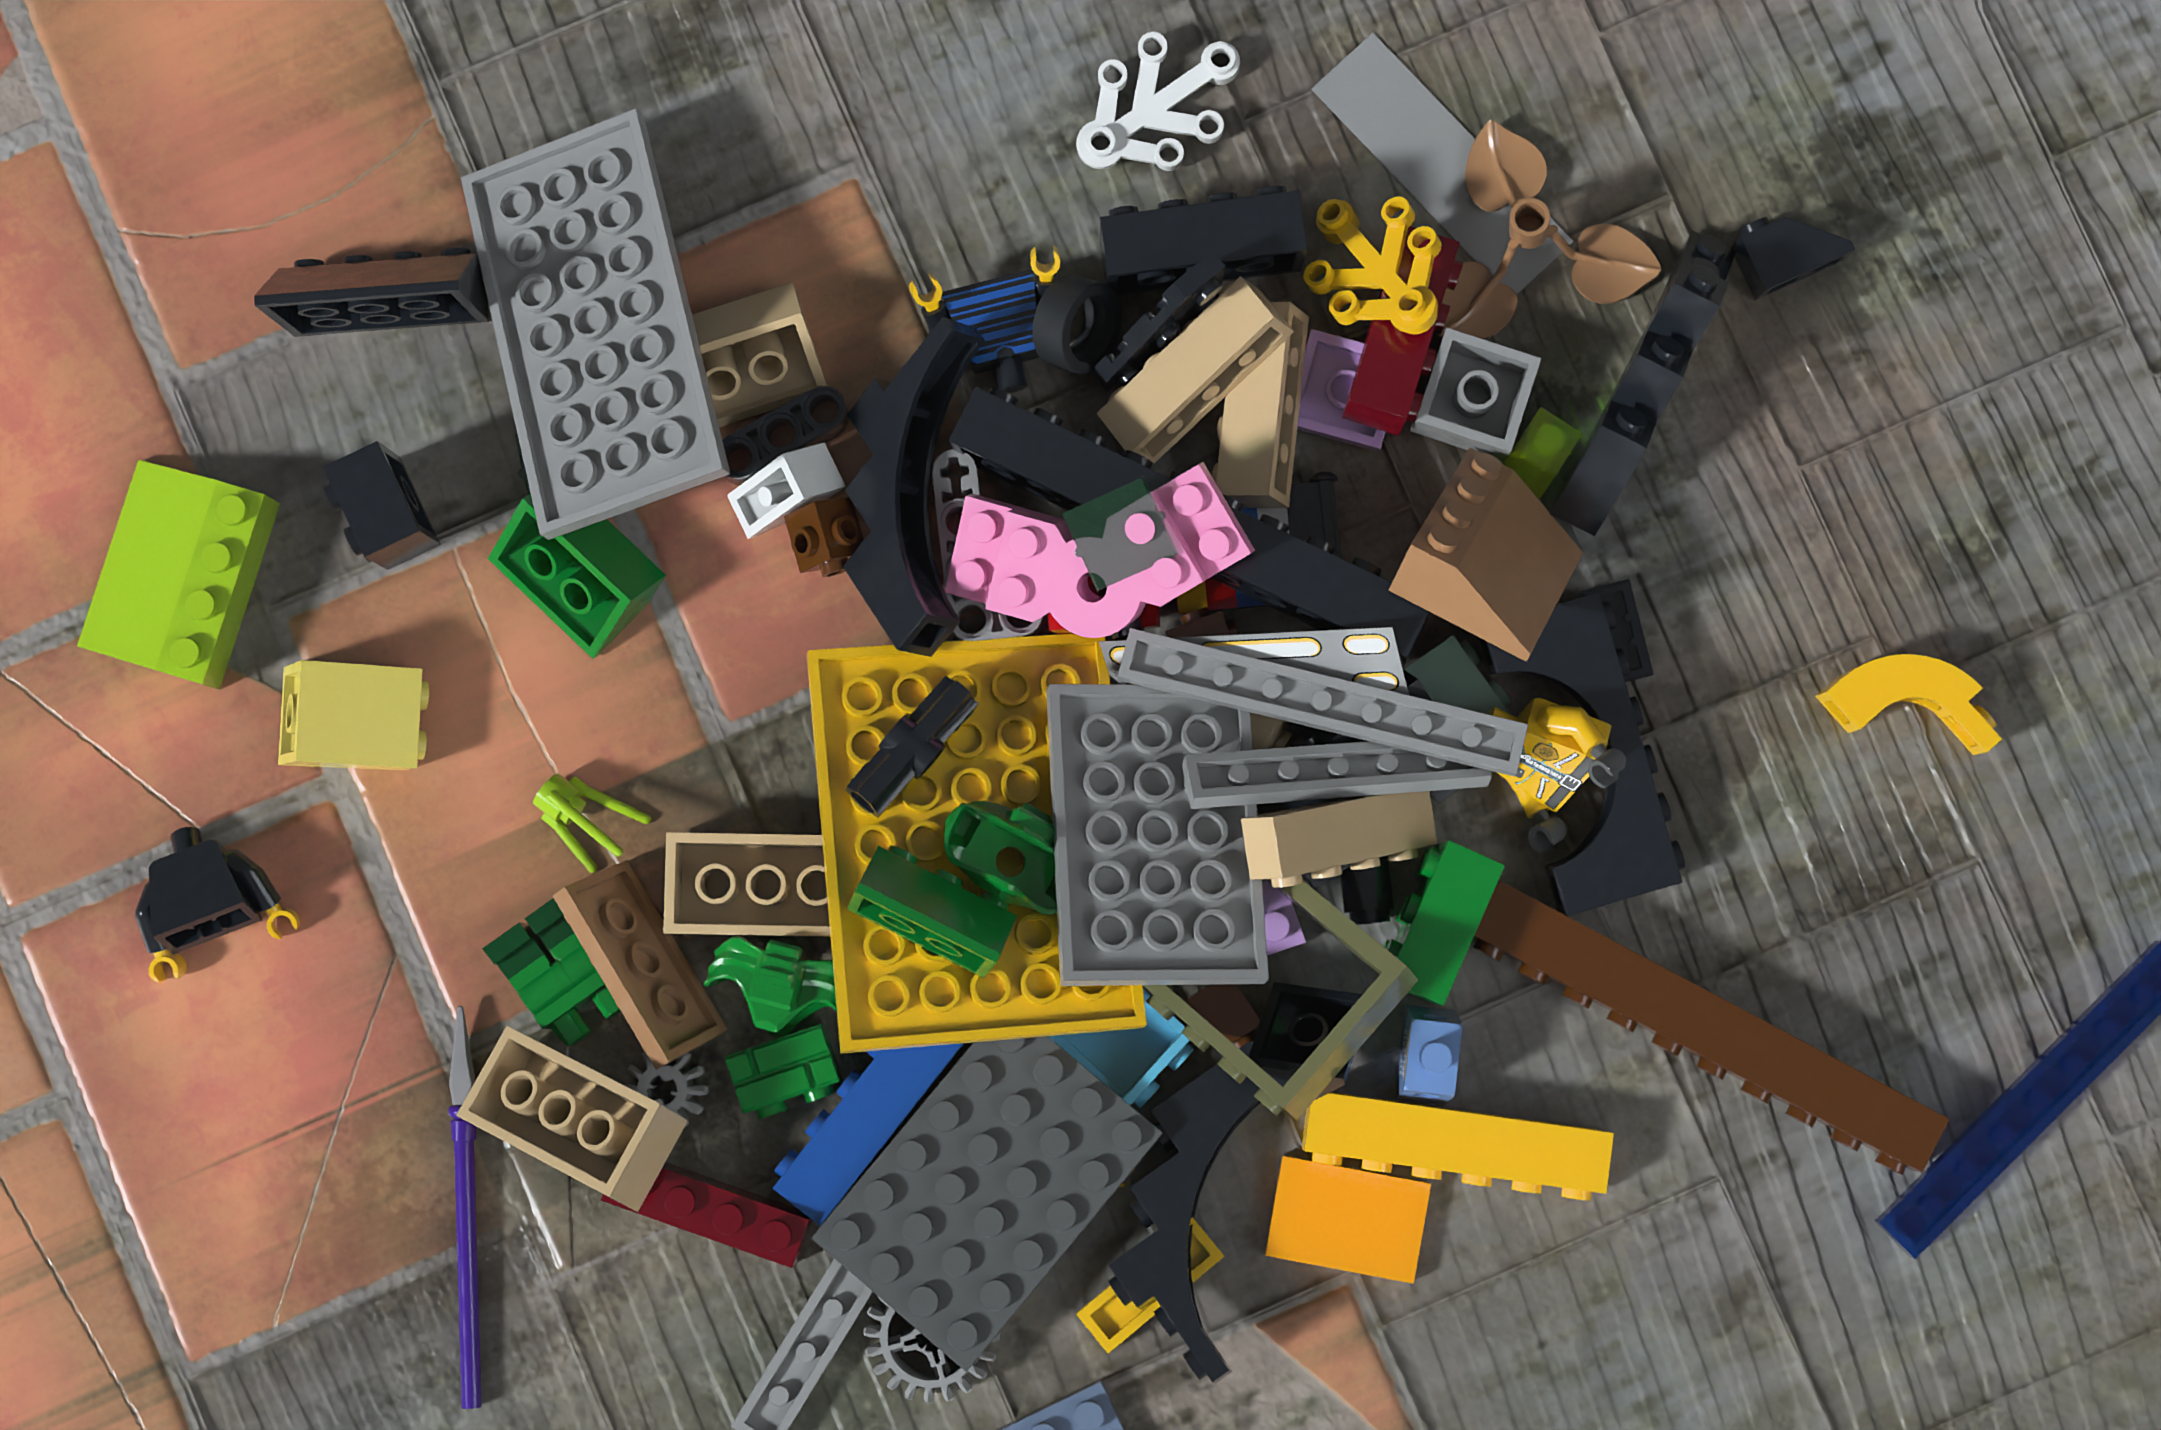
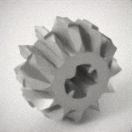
M643 1052L642 1058L647 1070L637 1064L629 1065L627 1071L630 1075L639 1079V1082L623 1084L688 1120L685 1127L689 1125V1118L684 1108L697 1115L701 1114L704 1110L702 1104L692 1099V1096H701L709 1093V1086L694 1085L693 1082L694 1078L705 1073L704 1067L698 1066L690 1071L685 1069L691 1061L692 1054L690 1052L678 1058L675 1064L672 1061L657 1070L647 1054ZM660 1076L664 1081L674 1080L677 1090L671 1092L672 1095L676 1096L672 1102L667 1096L662 1098L656 1096L654 1089L661 1086L660 1083L656 1082Z

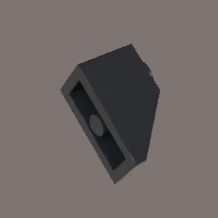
M1763 217L1740 229L1742 236L1730 248L1736 252L1734 257L1755 301L1844 261L1855 251L1852 241L1788 217H1783L1772 223L1769 222L1767 217Z

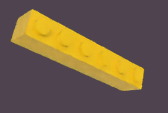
M1330 1092L1314 1100L1307 1108L1301 1149L1305 1152H1312V1162L1341 1166L1342 1158L1348 1157L1362 1159L1361 1168L1366 1170L1391 1173L1392 1164L1412 1166L1411 1175L1421 1178L1441 1180L1442 1171L1462 1173L1461 1182L1466 1184L1491 1187L1492 1178L1512 1180V1190L1541 1194L1542 1185L1561 1187V1197L1591 1201L1592 1192L1607 1194L1614 1133L1601 1129Z

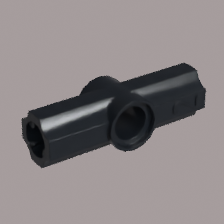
M945 676L911 715L906 713L888 732L878 746L880 750L851 779L845 789L847 793L863 810L879 818L913 778L918 780L935 762L946 747L944 743L972 715L978 702L962 684Z

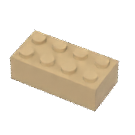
M666 832L663 934L830 937L822 835Z
M508 1026L504 1029L456 1116L636 1212L642 1206L688 1121L662 1104Z

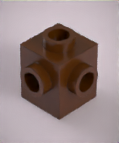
M849 497L815 501L784 516L800 573L820 570L822 577H830L846 572L843 566L857 550L858 545L864 540L853 502Z

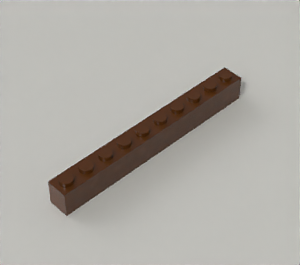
M1498 881L1473 937L1477 940L1473 946L1475 950L1499 962L1503 954L1521 963L1517 972L1539 984L1545 985L1548 978L1566 987L1562 993V996L1587 1009L1590 1008L1592 1002L1608 1009L1610 1012L1606 1019L1630 1032H1634L1637 1025L1655 1034L1651 1043L1675 1056H1679L1682 1049L1699 1058L1696 1064L1697 1068L1721 1080L1724 1079L1726 1073L1744 1082L1740 1089L1744 1093L1768 1104L1771 1097L1788 1105L1785 1114L1811 1128H1813L1817 1120L1834 1129L1830 1136L1831 1139L1857 1152L1861 1144L1878 1153L1875 1159L1876 1163L1903 1176L1906 1168L1923 1173L1950 1120L1949 1118L1506 883Z

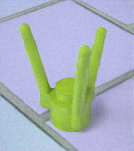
M557 773L550 777L540 788L533 800V804L544 812L541 819L557 832L590 873H595L597 865L564 823L569 825L574 821L617 857L623 854V849L581 813L586 805V801L581 797H587L643 824H649L651 816L589 787L576 776L568 781Z

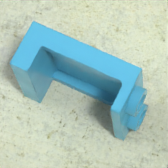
M1144 988L1143 994L1147 1026L1144 1028L1048 1036L1129 1105L1134 1102L1139 1108L1159 1089L1160 1085L1154 1081L1158 1074L1167 1065L1175 1071L1194 1050L1188 1044L1190 1040L1181 1033L1185 1026L1174 1016L1169 1021L1166 1020L1150 1006L1146 1000L1151 995Z

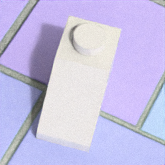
M824 442L781 454L727 496L747 538L750 539L785 523L784 516L812 502L828 500L846 486Z

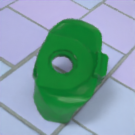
M985 800L961 803L947 816L944 829V851L946 857L952 864L961 869L971 881L990 894L1012 905L1027 907L1044 915L1057 913L1053 842L1055 828L1049 815L1028 803L1011 809ZM1005 847L1015 848L1023 856V868L1014 877L1002 875L996 867L997 854Z
M734 936L726 940L715 949L714 954L716 958L707 969L708 977L703 985L711 988L726 980L735 981L741 987L746 998L755 1027L763 1029L767 1034L773 1037L786 1036L800 1022L822 1007L831 1006L837 1012L833 960H801L803 951L800 947L770 940L767 943L766 949L763 950L740 936Z

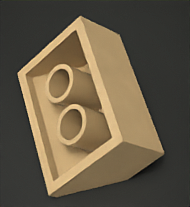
M793 282L692 314L719 427L775 410L813 388L827 386Z

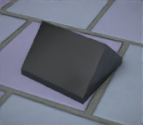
M1274 982L1248 1057L1283 1087L1363 994ZM1354 1055L1316 1099L1345 1085Z

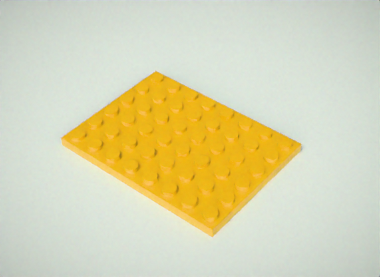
M1059 634L982 641H946L941 644L932 657L899 651L894 645L807 651L840 1054L1138 1029L1147 1026L1143 985L1060 986L1057 913L1044 915L1033 909L1008 903L1007 911L1017 915L997 963L983 978L847 910L851 898L878 846L886 850L890 846H896L908 851L918 859L916 865L932 873L936 869H942L957 876L963 881L961 888L979 897L982 892H987L971 881L961 869L952 864L946 857L944 851V829L947 816L961 803L986 800L1011 809L1028 803L1049 815L1052 820L1046 690L1049 684L1110 685L1109 672L1099 641H1106L1105 637L1088 638L1076 634ZM945 676L958 681L970 691L972 697L978 702L972 715L944 743L946 745L945 749L929 769L918 780L913 778L879 818L867 813L854 802L853 798L845 790L851 779L880 750L878 748L879 744L894 725L906 713L911 715ZM1005 847L997 854L996 867L1002 875L1014 877L1021 872L1024 860L1022 854L1017 849Z

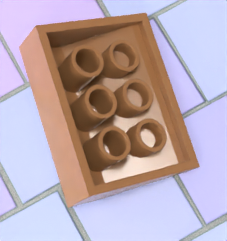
M1469 448L1412 541L1389 591L1527 662L1583 552L1513 469L1503 465L1496 457L1490 454L1480 453Z

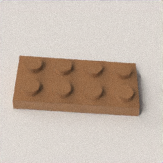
M627 860L567 885L553 895L564 918L571 926L591 963L596 968L615 1000L617 1007L621 1010L640 1042L642 1049L656 1070L708 1043L728 1030L672 934H663L664 921Z

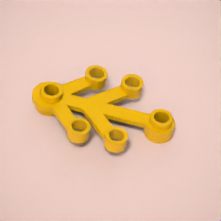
M1398 196L1389 199L1383 205L1381 215L1387 224L1381 255L1358 230L1360 225L1359 217L1348 202L1338 199H1330L1324 202L1317 211L1316 225L1328 242L1333 244L1343 243L1364 268L1332 269L1328 262L1316 260L1306 267L1303 274L1304 281L1311 291L1322 295L1331 290H1342L1334 294L1329 301V311L1337 322L1342 325H1349L1357 320H1391L1396 329L1409 334H1420L1430 329L1437 319L1438 301L1434 293L1428 289L1434 258L1439 254L1442 246L1435 231L1431 227L1421 226L1410 233L1407 245L1415 257L1406 285L1398 276L1407 231L1415 219V212L1409 202L1404 197ZM1404 210L1399 217L1392 218L1396 212ZM1430 239L1428 245L1418 248L1423 241ZM1326 273L1322 280L1315 282V279L1320 274ZM1383 289L1391 299L1359 301L1356 295L1349 290ZM1352 303L1349 309L1340 312L1344 305ZM1416 305L1413 309L1408 311L1410 307Z

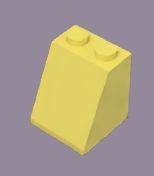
M300 660L285 666L283 672L278 765L388 770L416 769L418 760H423L425 757L427 743L425 730H419L420 710L425 711L429 701L428 681H422L423 669Z

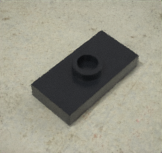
M1630 579L1580 591L1581 596L1599 593L1601 600H1608L1612 607L1616 629L1610 630L1615 649L1621 648L1624 651L1630 670V677L1624 678L1625 682L1654 675Z

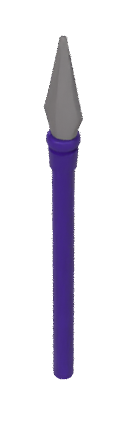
M460 1005L457 1007L449 1079L453 1105L449 1106L448 1114L453 1118V1120H450L452 1141H454L461 1408L474 1409L482 1407L474 1154L476 1126L456 1116L475 1083V1075L464 1008Z

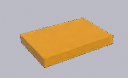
M1282 1155L1264 1254L1265 1256L1414 1284L1431 1183L1344 1166L1312 1162V1160Z

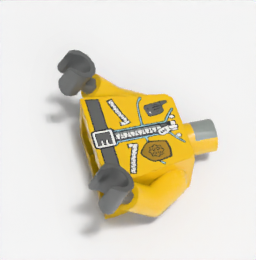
M1534 698L1519 716L1515 717L1493 706L1488 711V715L1528 724L1517 774L1515 777L1502 773L1498 774L1505 778L1512 787L1528 819L1534 818L1537 825L1529 830L1528 840L1535 851L1543 853L1563 840L1567 831L1565 823L1558 817H1549L1547 811L1557 812L1589 776L1601 788H1606L1617 781L1619 778L1618 772L1625 768L1626 757L1618 749H1606L1612 725L1590 717L1581 707L1561 706L1542 698Z

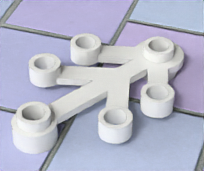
M1157 32L1144 34L1138 43V55L1141 62L1133 107L1130 112L1115 121L1118 92L1127 83V69L1122 62L1115 59L1102 63L1098 70V82L1101 90L1096 118L1094 121L1084 125L1077 136L1076 147L1081 160L1086 165L1095 169L1110 168L1122 158L1157 164L1164 171H1173L1182 164L1184 156L1183 146L1178 140L1165 138L1156 145L1129 139V137L1142 128L1195 136L1198 140L1207 144L1218 141L1223 134L1224 121L1219 113L1206 110L1196 116L1168 110L1208 82L1215 85H1225L1234 80L1240 65V56L1236 48L1222 41L1210 44L1202 53L1201 63L1155 94L1159 66L1167 55V41L1163 35ZM1149 42H1156L1161 46L1162 50L1159 54L1151 56L1145 53L1143 48ZM1223 53L1228 56L1230 62L1225 67H1217L1212 63L1211 58L1215 54ZM1110 69H1115L1121 73L1122 78L1117 83H1109L1104 79V73ZM1205 120H1212L1217 124L1218 130L1213 134H1205L1201 131L1200 124ZM1097 136H1105L1109 139L1110 145L1105 150H1097L1092 146L1091 142ZM1171 147L1177 151L1178 157L1172 162H1166L1160 157L1161 150Z

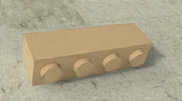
M1241 276L1234 283L1222 288L1218 292L1220 296L1197 318L1188 321L1182 327L1183 329L1167 347L1151 356L1145 362L1143 369L1126 386L1118 388L1111 394L1108 403L1097 412V415L1125 451L1130 450L1138 453L1154 464L1294 332L1259 289Z
M1291 302L1270 303L1294 332L1225 396L1224 413L1219 418L1217 425L1220 449L1218 463L1215 464L1212 471V478L1222 494L1239 501L1244 505L1243 508H1289L1309 316Z
M1430 791L1337 798L1241 818L1250 880L1271 879L1273 888L1302 884V874L1310 872L1312 879L1341 875V865L1350 864L1351 870L1377 867L1381 865L1380 857L1388 855L1389 861L1419 857L1417 848L1437 844Z

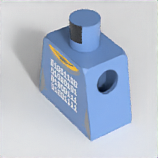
M1405 1004L1395 1099L1446 1105L1454 1097L1462 1036V1022L1455 1010Z

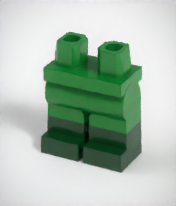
M552 898L524 918L527 923H517L482 949L492 963L497 965L506 976L523 1003L534 1015L533 1017L542 1029H552L554 1034L564 1044L574 1046L592 1032V1029L579 1012L582 1007L593 1000L605 1019H611L619 1014L621 1010L617 1007L615 1000L591 963L583 946L564 918L555 899Z

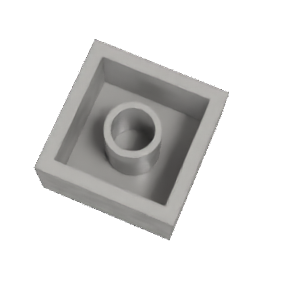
M1446 327L1439 340L1436 357L1422 392L1424 396L1415 422H1412L1410 432L1465 450L1472 448L1480 453L1490 454L1503 462L1512 451L1541 358Z

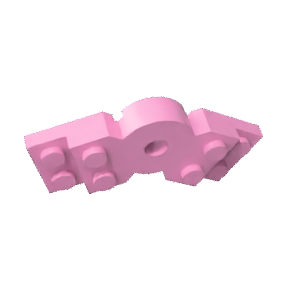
M1204 462L1110 516L1107 520L1105 533H1089L1079 537L1075 536L1065 519L976 494L966 495L945 592L986 604L985 609L1034 622L1051 613L1054 619L1068 631L1083 637L1100 638L1112 635L1136 620L1143 612L1146 603L1161 607L1251 554L1255 549ZM1090 572L1098 573L1104 578L1107 585L1105 596H1098L1090 590L1088 586Z

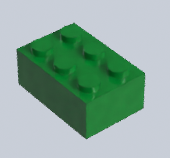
M1450 840L1437 844L1436 848L1432 846L1431 849L1427 848L1415 872V876L1422 878L1416 894H1406L1395 918L1396 922L1402 924L1395 940L1387 939L1383 947L1402 961L1418 979L1415 985L1408 991V994L1428 1003L1444 1006L1505 865Z

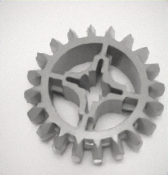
M879 1296L880 1301L887 1305L886 1309L873 1305L869 1307L867 1314L871 1318L880 1321V1325L871 1324L865 1326L863 1334L870 1338H879V1342L868 1346L865 1352L868 1357L883 1354L884 1359L874 1367L873 1371L876 1375L883 1374L889 1368L894 1371L895 1374L887 1384L890 1390L897 1388L901 1379L909 1383L904 1396L906 1399L912 1400L917 1386L925 1388V1403L931 1404L935 1397V1388L941 1387L943 1397L948 1402L954 1398L952 1383L957 1382L963 1392L969 1393L973 1386L966 1374L970 1372L981 1380L986 1377L987 1370L978 1362V1359L967 1372L960 1366L950 1370L947 1360L948 1356L939 1348L936 1351L935 1345L928 1344L929 1340L924 1342L920 1337L916 1338L921 1333L914 1327L903 1331L902 1334L891 1337V1324L895 1310ZM1000 1332L992 1343L1000 1340ZM987 1347L979 1358L994 1362L997 1352ZM917 1350L924 1353L931 1367L934 1368L935 1373H925L910 1367L900 1358L897 1351Z

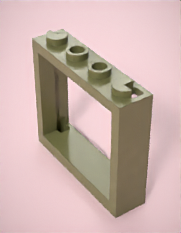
M1262 879V884L1266 880L1272 885L1271 879ZM1304 881L1302 884L1278 887L1276 889L1380 975L1283 1087L1171 990L1174 985H1143L1152 993L1146 1000L1150 1006L1168 1021L1176 1014L1187 1024L1181 1032L1203 1052L1210 1045L1223 1055L1217 1064L1239 1084L1248 1077L1260 1088L1254 1095L1257 1100L1276 1116L1282 1109H1285L1296 1120L1300 1118L1418 981L1416 976L1402 961Z

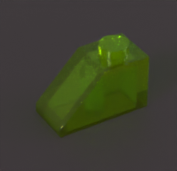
M1540 407L1502 464L1513 469L1534 495L1540 499L1583 433Z

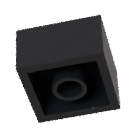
M376 441L323 466L329 480L323 484V489L332 507L336 511L343 510L350 525L344 528V534L351 549L357 556L363 554L368 562L372 561L389 570L441 545L401 458L383 444Z

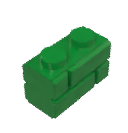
M824 1023L725 1056L743 1114L756 1110L758 1119L787 1110L784 1100L801 1094L804 1095L806 1103L835 1094L832 1084L843 1080Z

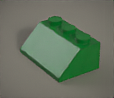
M531 493L522 498L487 558L592 659L597 657L644 609L666 577V574L608 519L550 540L541 536Z
M878 846L851 898L847 910L984 978L997 963L1017 915L1007 911L1009 904L993 894L982 892L979 897L961 888L963 881L945 870L936 869L932 873L916 865L918 859L904 849L890 846L886 850Z

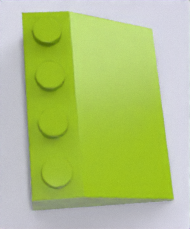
M138 460L77 647L220 690L280 503L265 494L229 483Z

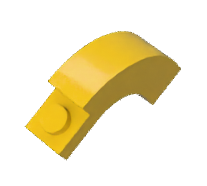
M1899 654L1874 659L1839 675L1815 696L1847 733L1863 728L1879 712L1893 702H1912L1924 706L1935 713L1972 755L1986 753L2002 740L1994 730L1997 725L1992 716L1977 704L1972 706L1969 703V700L1981 691L1983 687L1971 676L1954 665L1928 656Z

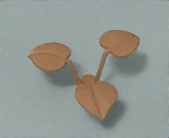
M1490 120L1476 137L1469 152L1465 170L1466 189L1472 201L1484 211L1495 212L1503 209L1508 204L1510 205L1509 235L1511 240L1508 242L1507 250L1493 276L1490 270L1481 263L1463 262L1455 290L1446 288L1442 303L1450 305V310L1442 333L1436 334L1441 338L1447 327L1481 339H1487L1502 331L1512 320L1516 312L1518 299L1515 291L1500 281L1505 276L1519 247L1525 249L1536 248L1547 237L1551 238L1569 259L1576 260L1571 274L1572 282L1576 290L1584 298L1598 304H1613L1629 298L1657 278L1660 274L1661 266L1654 253L1642 240L1628 230L1612 224H1595L1586 227L1579 236L1578 251L1572 249L1559 234L1558 227L1549 225L1550 212L1546 204L1535 198L1543 189L1547 178V165L1542 153L1527 139L1505 129L1496 121Z

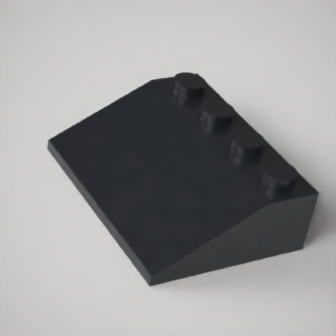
M467 248L441 250V256L422 257L421 253L412 251L397 252L392 254V260L373 261L371 256L352 255L344 257L343 264L324 265V261L318 259H301L294 262V267L278 268L254 295L255 306L294 337L489 322L488 299L479 258L476 253L471 254V250Z

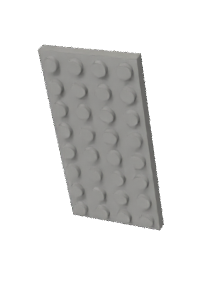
M633 109L461 177L540 535L550 540L729 475V466L644 116L637 109Z

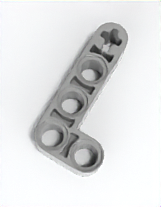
M953 449L945 451L937 457L932 471L945 587L957 535L952 534L947 529L948 521L954 514L962 512L966 495L976 494L981 496L979 476L974 460L969 454L965 452L961 454ZM960 465L962 473H969V475L961 477V489L964 499H954L950 479L943 478V476L950 474V466ZM944 499L951 500V501H948V502L944 503ZM946 593L958 618L970 609L979 610L986 616L985 626L975 634H967L961 631L957 625L952 632L958 641H982L1035 636L1043 626L1044 616L1026 628H1016L1008 622L1007 615L985 609L986 604Z

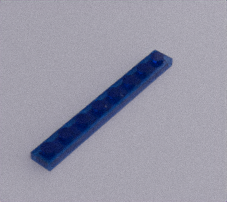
M2154 941L1875 1220L1909 1257L1916 1259L2161 1014V941Z

